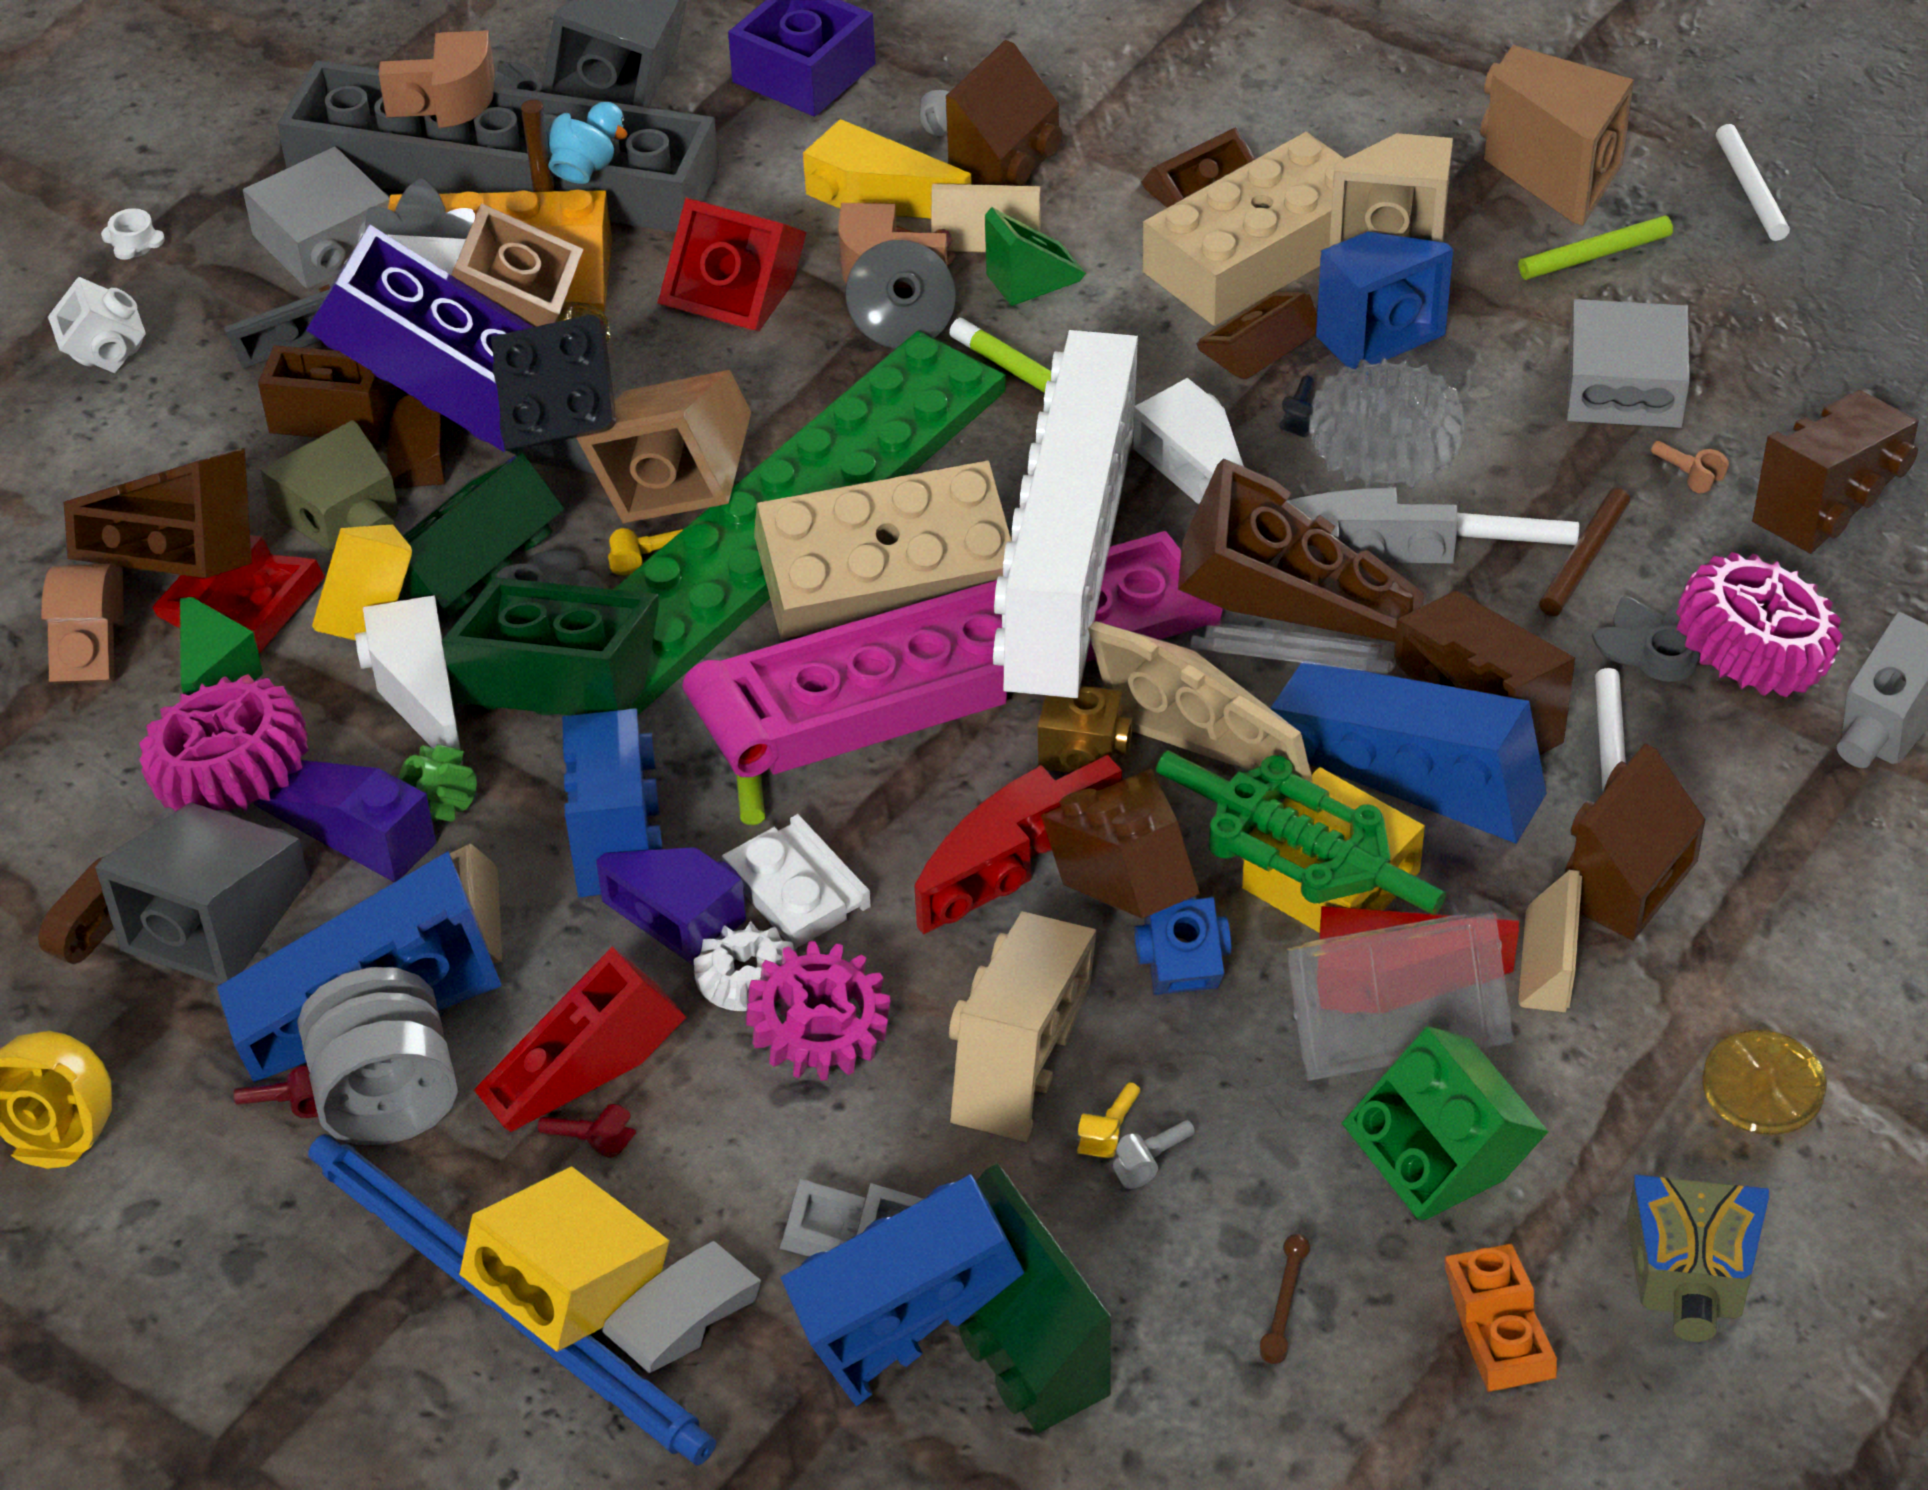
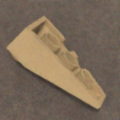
M1097 621L1088 627L1104 689L1123 691L1122 717L1132 718L1133 732L1249 771L1260 767L1262 761L1269 756H1282L1291 762L1293 774L1311 783L1313 782L1301 732L1197 652Z

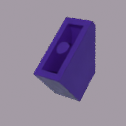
M696 847L604 853L596 860L602 902L692 966L694 965V958L698 957L701 953L703 939H716L720 936L724 925L734 931L746 921L743 895L744 885L737 871L724 861L716 862Z

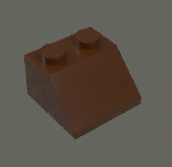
M1004 40L946 95L948 164L971 173V185H1023L1028 180L1031 172L1047 157L1054 155L1059 148L1062 139V129L1059 127V103L1017 46L1010 41Z

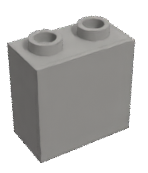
M335 146L243 189L252 235L306 289L339 274L346 259H348L357 245L361 233L366 231L365 223L368 208L381 207L388 209L390 199Z
M1574 299L1568 342L1567 421L1682 428L1689 386L1688 305Z

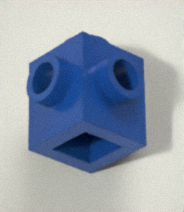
M1193 896L1144 918V925H1135L1134 935L1139 965L1150 964L1154 995L1216 989L1219 987L1224 976L1222 956L1231 955V936L1227 916L1216 917L1214 897L1197 899V896ZM1177 938H1183L1189 943L1181 942Z

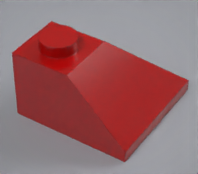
M685 197L657 304L759 332L793 285L807 232L784 223Z

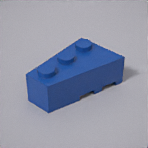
M637 709L562 716L564 763H566L564 787L565 792H568V803L564 804L565 819L578 897L601 895L596 860L604 853L663 849L660 825L649 826L648 816L660 815L656 778L645 779L644 770L656 769L652 732L640 733Z
M972 1174L955 1183H947L937 1187L926 1199L892 1217H885L874 1221L866 1227L863 1233L829 1251L811 1255L802 1262L800 1267L780 1278L810 1345L857 1407L873 1394L868 1384L870 1380L897 1359L900 1365L909 1366L923 1354L918 1344L919 1341L947 1319L951 1325L958 1327L1022 1276L1024 1271L992 1207Z

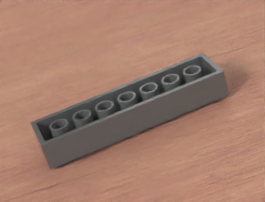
M316 60L277 125L286 169L335 146L379 188L405 191L418 178H423L434 187L438 194L468 191L476 193H502L522 190L533 192L521 105L528 100L541 101L544 108L546 130L548 131L552 121L563 113H570L571 119L587 123L588 112L592 106L606 101L494 86L492 101L481 114L459 125L438 128L436 115L386 118L379 80V69ZM614 103L623 113V128L628 134L625 139H610L614 147L611 162L608 166L598 171H593L589 182L585 184L569 182L553 173L555 191L576 189L606 191L611 223L676 232L685 197L703 202L719 169L715 119L711 116Z

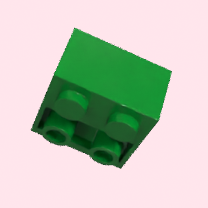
M1429 1026L1424 1028L1341 1123L1414 1216L1424 1221L1505 1181L1549 1132L1471 1038Z

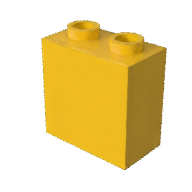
M1321 767L1311 775L1312 783L1329 791L1330 798L1354 810L1365 804L1377 807L1384 817L1391 857L1390 864L1413 876L1420 872L1425 825ZM1288 797L1284 799V809L1291 807L1299 812V817L1305 814L1314 819V825L1320 822L1328 826L1329 833L1332 830L1342 833L1345 841L1351 838L1350 824L1324 810L1317 813ZM1256 827L1249 834L1280 850L1279 856L1304 869L1312 864L1321 863L1317 860V856L1311 858L1302 853V848L1295 850L1288 846L1287 840L1282 843L1274 839L1272 833L1266 835ZM1243 859L1242 888L1318 933H1320L1321 906L1383 911L1397 897L1380 887H1376L1371 891L1328 900L1320 904L1311 903L1303 897L1300 882L1275 869L1268 872Z
M571 1166L472 1214L459 1275L558 1352L603 1328L605 1321L624 1302L660 1274L670 1240Z

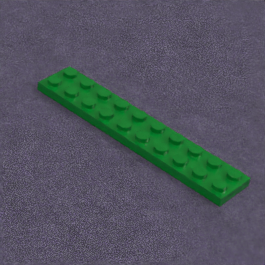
M917 330L732 488L729 504L709 507L617 585L613 590L658 594L659 609L645 687L629 709H637V715H639L770 599L754 536L757 503L911 475L1006 391L1005 374Z

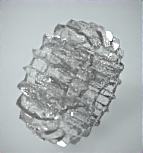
M1383 356L1379 364H1370L1360 359L1356 369L1341 366L1336 377H1325L1321 390L1316 391L1315 399L1312 401L1313 412L1310 415L1309 432L1312 433L1311 441H1313V445L1316 448V456L1326 460L1328 471L1342 470L1345 482L1361 478L1364 479L1367 488L1374 482L1386 483L1388 488H1393L1395 483L1404 482L1414 488L1419 477L1434 481L1437 471L1450 468L1451 461L1455 455H1458L1459 447L1463 444L1465 413H1463V405L1460 404L1461 401L1458 398V389L1447 386L1445 375L1431 376L1428 365H1423L1416 369L1409 366L1407 358L1400 364L1388 363Z

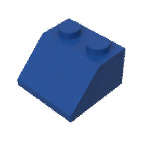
M1368 231L1321 250L1316 337L1355 374L1446 334L1453 249L1443 242Z

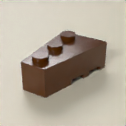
M1858 390L1824 407L1821 414L1824 418L1816 422L1806 417L1796 421L1793 430L1797 432L1789 436H1785L1778 431L1768 435L1752 522L1812 554L1829 537L1835 539L1840 536L1848 525L1850 518L1861 507H1871L1879 498L1884 486L1895 476L1901 478L1911 469L1918 454V447L1914 446L1919 420L1862 390Z
M245 448L198 460L63 502L67 557L70 560L116 564L121 567L208 578L252 564Z
M1456 590L1397 619L1394 662L1412 680L1527 700L1530 703L1539 755L1564 743L1575 657Z
M1151 768L1097 792L1095 789H1083L1070 793L1060 799L1061 807L1041 815L1064 886L1142 919L1200 894L1178 821Z

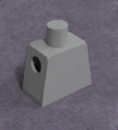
M1899 611L1856 675L1847 692L1843 737L1837 744V751L1846 762L1858 768H1867L1876 756L1891 764L1900 763L1928 729V625Z

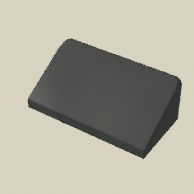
M329 290L225 326V333L243 369L268 360L274 345L302 348L322 341L307 332L306 329Z

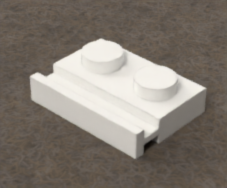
M799 814L791 817V824L778 831L773 827L722 855V861L731 865L741 877L744 885L743 894L773 927H776L778 933L786 941L793 942L794 950L847 920V913L858 907L862 911L871 907L869 889Z

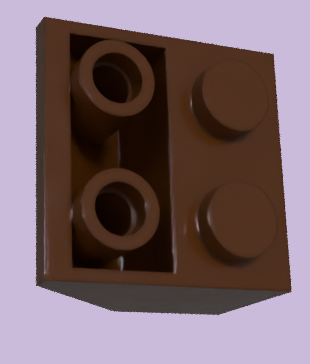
M278 345L273 346L258 381L270 434L320 438L353 420L358 424L370 443H379L392 405L399 391L397 386L389 381L378 378L371 370L340 351Z
M1646 743L1628 764L1621 761L1614 767L1607 779L1603 794L1595 803L1586 801L1579 809L1571 827V835L1576 837L1575 850L1565 869V873L1569 870H1576L1582 876L1579 913L1632 941L1637 938L1698 862L1705 825V818L1656 748Z

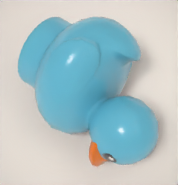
M599 102L592 106L588 112L587 123L571 119L570 113H563L552 121L547 131L549 150L552 153L548 166L555 175L569 182L585 184L589 182L593 171H598L608 166L614 154V147L610 139H625L628 134L623 128V113L614 103Z

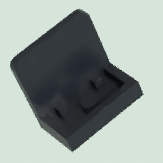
M585 315L491 337L494 358L493 375L498 391L501 416L500 432L504 442V450L515 455L523 452L531 463L554 459L553 442L599 433L614 427L616 411L605 325L600 318L594 315Z

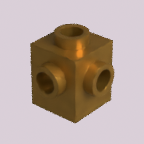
M1080 686L1078 698L1046 695L1037 726L1038 767L1042 765L1047 770L1071 773L1106 755H1109L1114 762L1116 761L1117 754L1127 755L1132 735V718L1122 717L1123 691Z

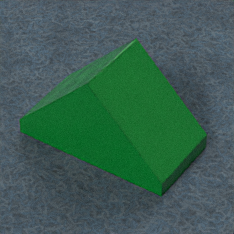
M993 207L985 214L986 275L1011 306L1078 283L1085 276L1086 272L1060 242Z
M193 597L180 598V676L184 695L189 696L199 691L201 683L206 687L217 685L224 676L231 682H236L247 674L254 681L263 674L253 631Z

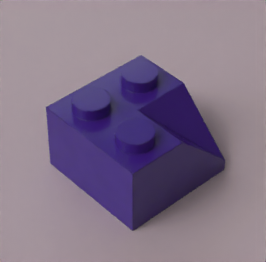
M765 0L728 31L732 82L813 117L818 115L876 64L873 13L842 0Z

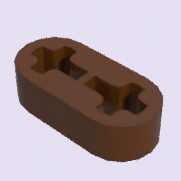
M103 857L93 862L45 915L38 935L39 946L43 952L70 964L80 963L92 953L114 928L95 869Z

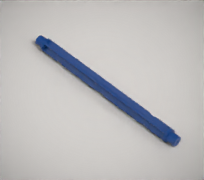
M328 1134L319 1136L311 1144L308 1157L322 1168V1174L327 1180L337 1185L370 1213L377 1215L389 1228L483 1303L494 1308L502 1315V1318L606 1401L612 1402L622 1410L625 1416L662 1444L671 1454L680 1453L696 1466L703 1464L711 1456L716 1447V1440L699 1427L698 1418L692 1413L687 1412L647 1379L640 1377L631 1370L628 1364L591 1335L556 1352L460 1276L459 1273L467 1238L358 1153L354 1147L349 1144L341 1145Z

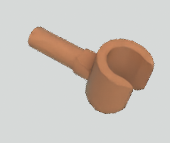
M1659 440L1651 448L1653 454L1688 474V486L1696 493H1705L1711 489L1714 480H1723L1729 466L1725 455L1713 449L1699 451L1694 458Z

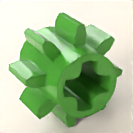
M438 744L435 748L422 745L419 755L410 756L401 767L398 779L427 794L432 822H438L439 819L453 822L455 820V811L462 812L466 810L474 799L477 786L476 775L472 768L460 765L463 759V750Z

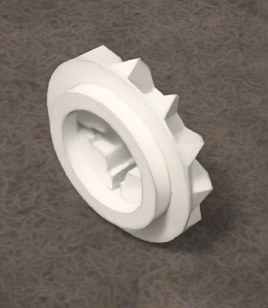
M751 920L745 930L732 931L724 925L718 938L703 939L701 953L698 957L694 958V975L697 987L706 999L721 1008L733 1011H747V1004L750 1003L748 1002L749 985L751 980H760L762 963L768 960L781 966L782 949L789 946L794 950L793 942L782 940L776 927L766 931L758 930ZM751 956H756L757 968L746 965L740 971H735L734 959L745 962Z

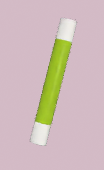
M958 318L953 322L949 332L952 338L1045 393L1046 383L1051 381V370L964 318Z

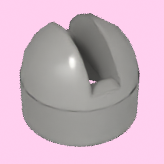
M946 90L930 91L921 98L920 122L926 132L936 137L943 136L944 132H947L946 95L949 91Z

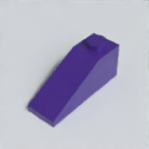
M301 760L302 769L288 774L289 786L271 790L269 792L270 801L262 799L254 801L256 807L392 882L401 879L436 844L427 794L379 768Z

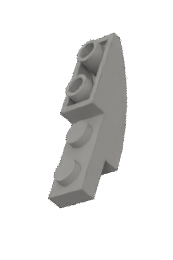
M1396 488L1334 491L1288 500L1289 503L1312 520L1321 515L1335 525L1331 534L1357 554L1367 550L1384 563L1454 564L1458 523L1457 505L1397 504Z

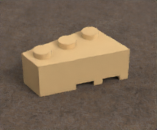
M1022 911L1009 933H1000L998 935L989 966H979L974 976L969 999L967 1001L959 1000L951 1017L949 1037L950 1039L957 1040L958 1043L950 1123L1027 1142L1033 1128L1032 1109L1034 1091L1047 1093L1053 1078V1071L1042 1068L1055 1044L1066 1046L1091 983L1097 929Z

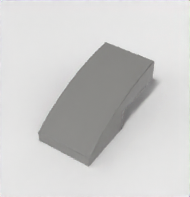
M799 1179L779 1249L805 1256L829 1251L863 1233L866 1227L874 1221L885 1217H892L924 1199L870 1183L866 1197H861Z
M712 1241L680 1259L640 1288L605 1321L602 1332L648 1373H651L700 1348L706 1326L755 1302L761 1280L715 1241Z

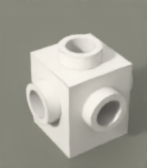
M81 277L75 280L48 316L59 351L69 354L82 365L89 367L96 365L113 373L118 371L128 356H132L138 351L143 337L146 335L137 310V304L131 296L118 288L106 289Z

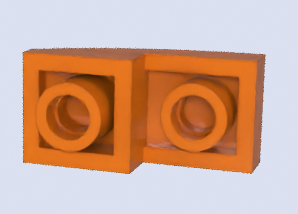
M1512 1243L1445 1256V1270L1456 1309L1471 1353L1487 1391L1491 1392L1556 1379L1557 1357L1534 1312V1288Z

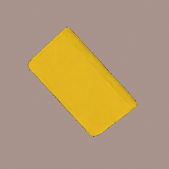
M393 524L340 528L312 623L315 631L356 641L355 633L366 632L363 607L398 601L412 556V549Z

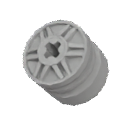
M365 968L342 974L325 983L304 1002L297 1023L310 1072V1082L320 1124L334 1138L355 1145H387L411 1139L434 1127L452 1109L458 1093L455 1074L447 1043L444 1040L442 1023L433 989L419 975L399 968Z

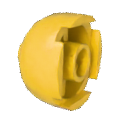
M53 1031L19 1035L0 1048V1136L7 1143L16 1147L10 1156L24 1164L45 1169L70 1166L94 1145L112 1111L111 1079L98 1056L87 1045L70 1035Z

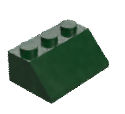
M523 452L472 478L402 535L411 546L412 556L398 601L435 595L437 611L441 612L445 618H448L473 599V595L468 589L477 581L482 579L485 584H488L502 568L514 564L509 555L519 546H522L527 551L552 533L553 529L548 522L565 508Z
M494 577L441 641L454 702L480 705L486 709L508 708L534 711L540 715L559 714L571 716L629 709L645 687L659 609L658 594Z
M997 1163L985 1169L976 1180V1183L992 1207L1024 1274L959 1325V1333L971 1357L976 1362L985 1359L995 1373V1383L1006 1407L1013 1414L1022 1411L1036 1433L1039 1434L1111 1395V1315Z

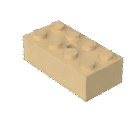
M1304 132L1144 220L1143 273L1213 326L1220 324L1320 266L1321 250L1329 248L1334 167L1335 163L1345 158L1308 132Z
M989 460L759 502L756 508L754 530L781 640L814 634L995 581L998 576H1003L1007 541L1012 542Z

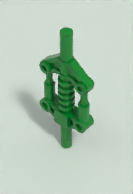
M1169 750L1165 751L1159 759L1156 768L1157 773L1217 803L1216 816L1210 822L1209 850L1216 857L1231 858L1237 855L1268 872L1275 869L1300 882L1303 897L1311 903L1320 904L1328 900L1363 893L1380 887L1432 915H1436L1441 909L1446 892L1390 864L1391 857L1384 817L1377 807L1365 804L1354 810L1330 798L1329 791L1293 774L1292 764L1285 757L1278 755L1269 756L1262 761L1260 767L1245 773L1238 771L1230 781ZM1288 797L1317 813L1324 810L1350 824L1351 838L1345 841L1344 835L1336 830H1332L1329 833L1328 826L1320 822L1314 825V819L1305 814L1299 817L1297 810L1291 807L1284 809V804L1277 800ZM1257 826L1259 831L1266 835L1272 833V837L1282 843L1287 840V845L1295 850L1302 848V853L1311 858L1317 856V860L1321 863L1312 864L1304 869L1279 856L1280 850L1249 834Z

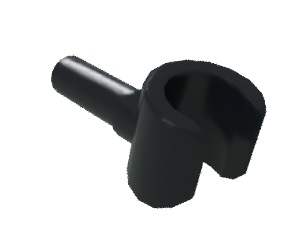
M1303 376L1296 394L1293 397H1284L1282 408L1286 413L1280 422L1279 428L1304 438L1308 437L1312 432L1318 416V407L1307 403L1314 385L1312 377Z

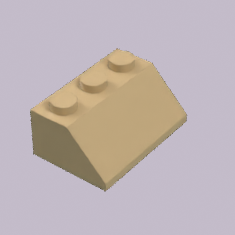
M1396 133L1335 163L1329 247L1368 231L1444 243L1453 138Z

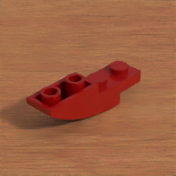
M1106 755L1054 780L1044 767L1040 765L1013 780L983 801L945 837L927 861L914 885L916 923L921 933L924 935L944 924L957 922L968 912L999 896L1010 895L1019 889L1021 885L1031 881L1030 858L1039 853H1046L1052 850L1041 815L1061 807L1060 799L1070 793L1083 789H1095L1097 792L1122 781L1121 768L1109 755Z

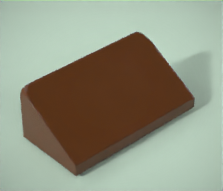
M1235 127L1151 168L1141 183L1147 192L1168 208L1255 160V157Z
M1273 292L1200 338L1196 344L1200 352L1241 379H1248L1315 336L1317 313L1310 294Z
M410 394L394 402L389 414L387 468L392 476L394 488L445 485L447 417L427 408L420 400Z

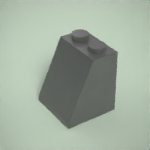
M571 0L557 8L553 16L542 92L649 108L677 54L687 0Z
M192 802L103 857L95 867L121 951L218 985L244 971L309 881L299 838L293 837L290 833L280 828H267L240 819L229 811L213 810Z

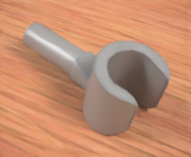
M1185 1120L1161 1134L1149 1137L1146 1140H1143L1138 1134H1127L1122 1137L1116 1150L1119 1157L1113 1162V1169L1125 1188L1134 1189L1150 1182L1158 1172V1165L1154 1157L1159 1156L1161 1152L1194 1135L1195 1130L1192 1123Z

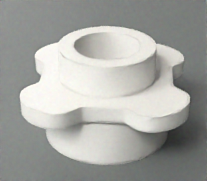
M125 209L117 212L109 219L108 226L101 233L103 241L112 244L115 257L119 259H131L145 255L151 248L160 247L165 240L163 232L153 228L150 215L141 209Z

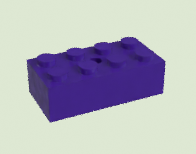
M369 224L334 280L306 331L322 340L329 348L340 351L371 370L378 378L389 381L420 400L427 408L441 413L464 427L479 440L488 442L505 452L500 432L501 416L498 391L493 375L494 358L491 337L532 328L533 326Z

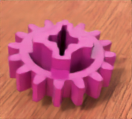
M809 941L806 955L798 957L796 952L787 946L782 949L781 966L768 960L762 963L760 980H751L749 985L748 1002L750 1003L747 1004L746 1025L754 1027L752 1044L755 1048H764L771 1045L769 1064L775 1067L786 1059L792 1061L793 1077L800 1078L804 1074L807 1066L816 1067L820 1080L825 1081L828 1080L830 1066L838 1064L843 1072L850 1075L854 1073L856 1055L868 1061L875 1057L877 1041H884L887 1034L890 995L881 994L883 983L881 973L864 975L866 957L861 954L847 962L842 959L843 945L836 943L829 955L820 954L819 947L815 941ZM853 997L860 1007L861 1019L855 1016L857 1007L849 1002ZM776 1001L781 1004L780 1014L786 1017V1021L783 1024L779 1021L775 1012L774 1005Z

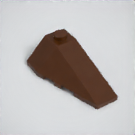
M1223 458L1214 470L1183 539L1178 590L1231 612L1395 642L1397 619L1422 607L1424 592L1369 551H1361L1357 554L1333 536L1331 533L1335 525L1323 516L1318 515L1312 520L1289 503L1287 499L1291 492L1278 482Z

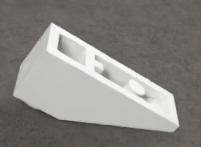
M1189 378L1134 406L1133 449L1197 504H1200L1214 470L1223 458L1244 467L1224 407L1221 406L1216 397L1204 392Z
M435 595L363 607L366 632L355 633L361 669L373 668L377 691L432 748H435L438 744L461 750L449 675L441 642L443 638Z

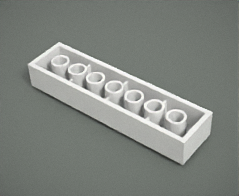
M1069 330L1064 352L1054 351L1051 381H1047L1045 387L1044 412L1040 411L1038 415L1036 443H1031L1028 475H1023L1020 508H1015L1012 542L1007 541L1003 576H998L996 583L994 612L995 614H1002V628H997L993 664L1004 666L1003 691L1078 698L1090 643L1088 627L1094 623L1134 432L1138 336Z

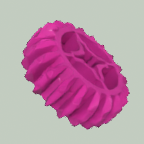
M1731 552L1726 559L1713 556L1708 564H1701L1697 572H1694L1689 578L1679 598V606L1675 612L1680 618L1676 629L1681 634L1687 636L1685 647L1701 654L1700 664L1715 667L1719 671V678L1728 676L1736 680L1741 690L1750 685L1755 687L1763 696H1766L1771 690L1784 697H1788L1793 690L1805 693L1811 685L1817 684L1822 676H1826L1835 661L1834 658L1840 649L1839 644L1843 637L1838 629L1841 619L1837 614L1831 612L1833 602L1816 594L1818 585L1806 584L1798 578V571L1790 573L1782 569L1777 560L1772 564L1765 563L1756 554H1752L1745 560L1738 553Z
M249 674L242 676L236 682H231L224 676L217 685L206 687L201 683L199 691L189 696L179 694L180 702L173 707L161 708V719L146 725L148 736L139 742L142 751L139 758L143 767L141 771L148 786L151 788L155 798L161 801L164 808H173L175 812L190 802L213 810H226L230 812L233 809L242 808L247 812L249 804L258 799L270 801L269 792L274 788L289 786L288 774L302 769L300 758L309 751L306 743L308 734L304 727L306 722L299 707H296L292 696L287 694L283 686H274L269 678L259 679L255 682Z

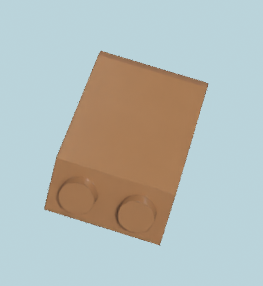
M1512 45L1500 64H1492L1485 81L1484 92L1490 95V103L1480 128V135L1486 137L1484 160L1571 222L1584 226L1623 165L1634 79Z
M725 370L626 390L614 400L616 423L612 429L577 437L581 448L622 523L729 504L751 411L731 371Z

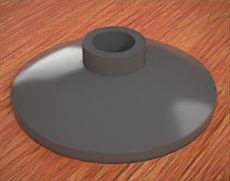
M892 240L873 246L858 258L847 279L845 299L853 323L865 337L880 346L896 349L917 330L935 339L951 319L956 294L952 275L946 264L935 252L916 242ZM900 281L908 283L913 290L912 297L908 299L897 297L894 293L893 285Z

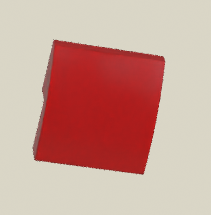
M250 535L252 564L208 578L180 575L152 608L159 618L180 628V598L193 597L253 631L258 653L260 654L325 576L316 559L273 555L262 536Z

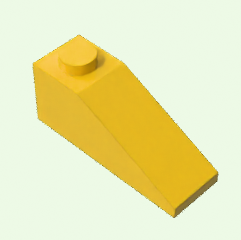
M842 119L838 120L803 152L806 195L841 209V203L895 204L896 216L931 219L932 184L971 185V173Z

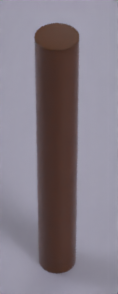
M528 100L521 105L533 192H554L553 173L548 166L550 151L543 103L539 100Z
M1612 488L1608 492L1539 602V607L1545 614L1558 616L1562 612L1629 505L1630 496L1623 489Z

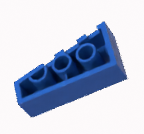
M1303 660L1271 706L1272 711L1301 732L1308 764L1318 768L1321 767L1328 772L1516 844L1547 794L1530 703L1527 700Z
M449 851L217 986L234 1046L254 1083L306 1063L297 1023L302 1006L320 986L342 974L370 967L399 968L419 975L433 989L438 1011L502 986L483 933Z

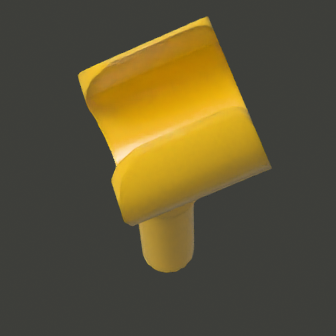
M627 528L615 530L609 539L611 552L608 554L611 571L616 575L625 576L632 574L642 565L641 554L661 549L683 529L649 537H637L634 531Z
M1127 1083L1110 1109H1107L1105 1117L1085 1113L1081 1115L1078 1127V1135L1081 1136L1077 1149L1078 1154L1102 1158L1114 1157L1119 1140L1120 1126L1124 1121L1125 1115L1141 1092L1139 1086L1135 1083Z

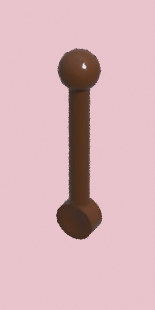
M1301 1234L1288 1236L1283 1244L1287 1261L1271 1331L1265 1334L1260 1341V1356L1265 1362L1270 1364L1281 1363L1288 1354V1342L1284 1337L1300 1263L1310 1252V1243Z

